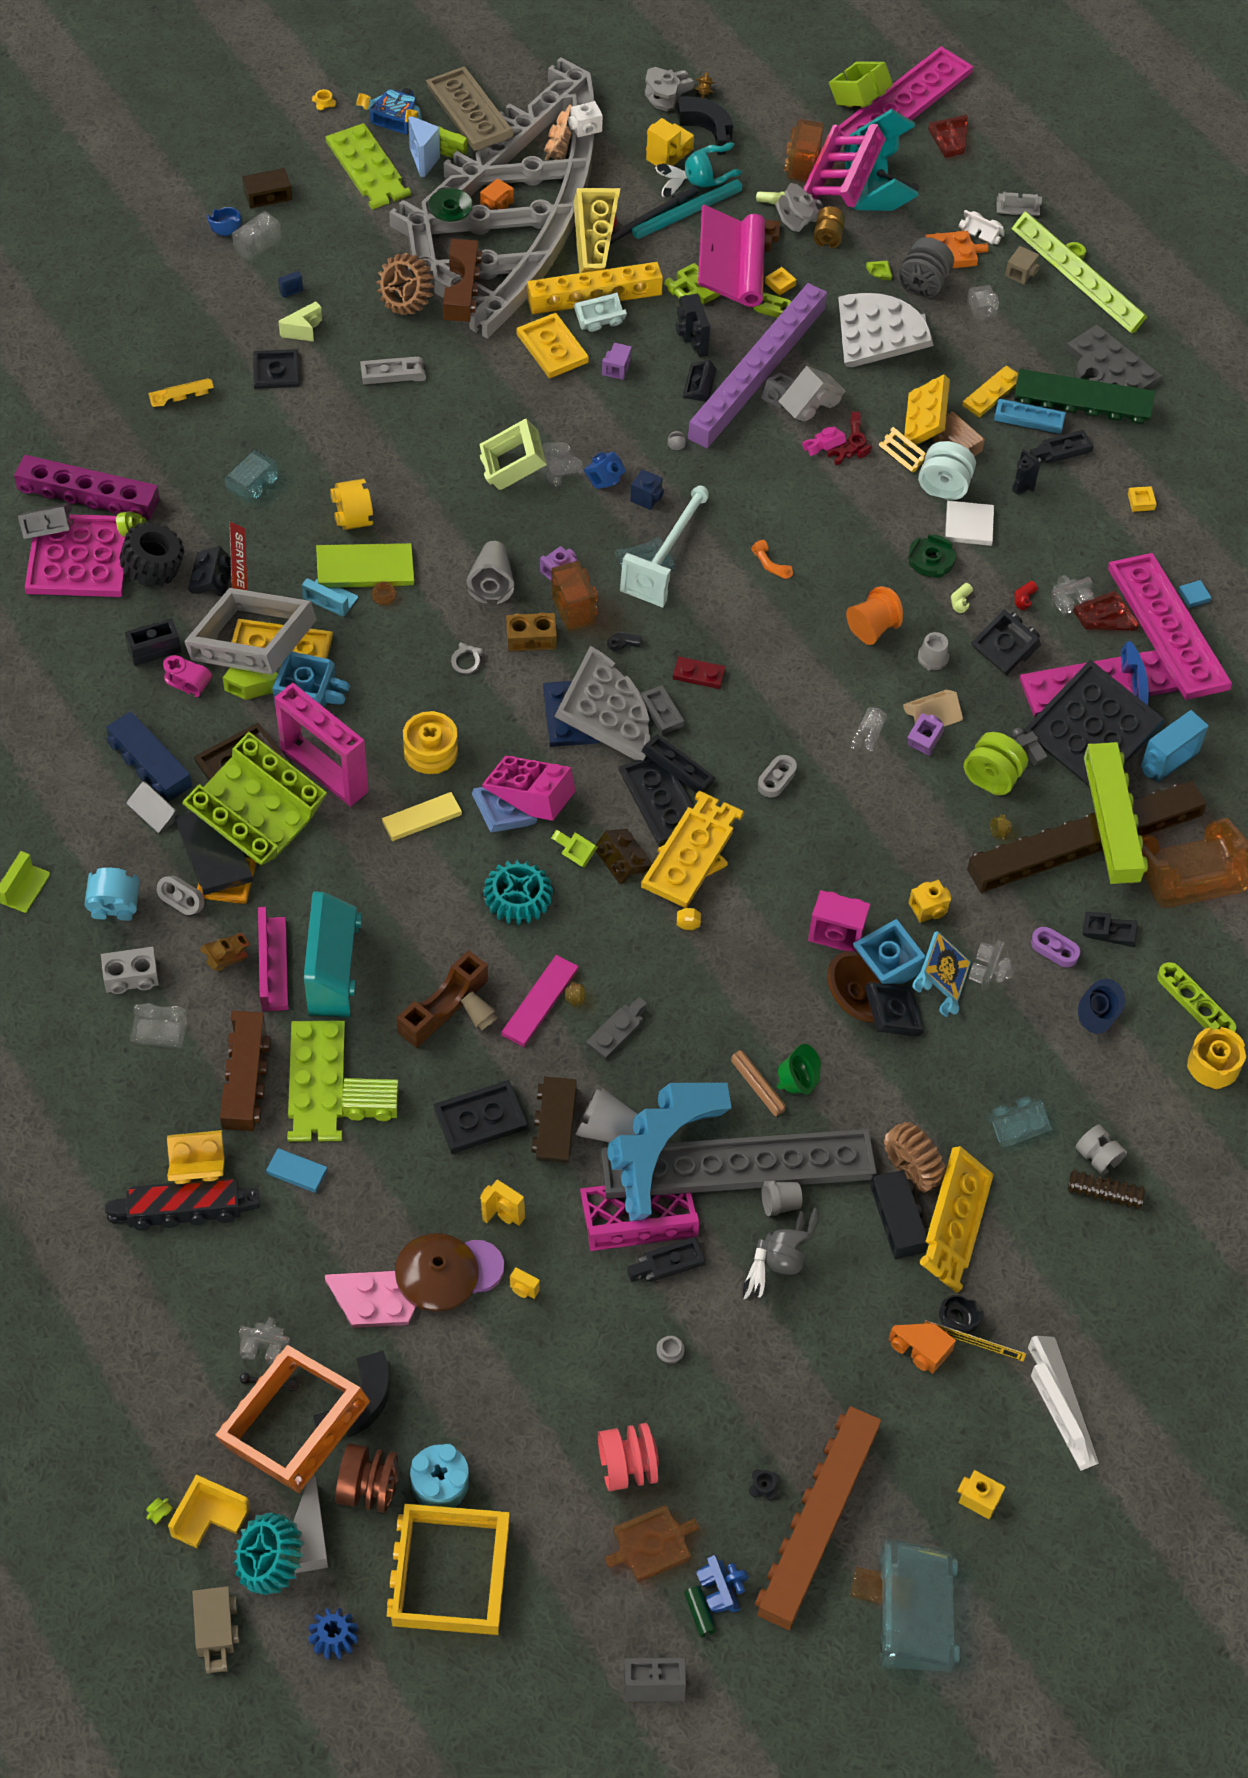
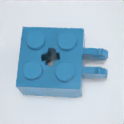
M291 651L281 665L273 686V696H277L290 684L294 683L325 708L327 703L343 705L346 698L344 694L339 692L347 693L350 685L346 681L336 679L335 663L330 659Z

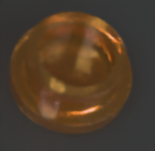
M380 582L372 590V599L377 604L388 605L395 600L396 591L388 582Z

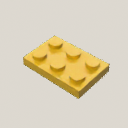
M557 313L517 328V336L549 379L589 363V356Z
M944 374L909 392L904 436L915 445L945 431L950 379Z

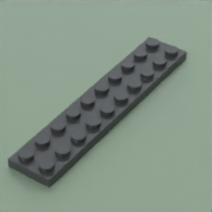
M860 1129L666 1143L658 1156L653 1171L650 1196L762 1188L764 1181L798 1182L799 1185L872 1180L873 1176H876L877 1173L869 1130ZM608 1147L601 1148L606 1199L626 1198L625 1187L621 1182L622 1170H612L611 1161L607 1155Z

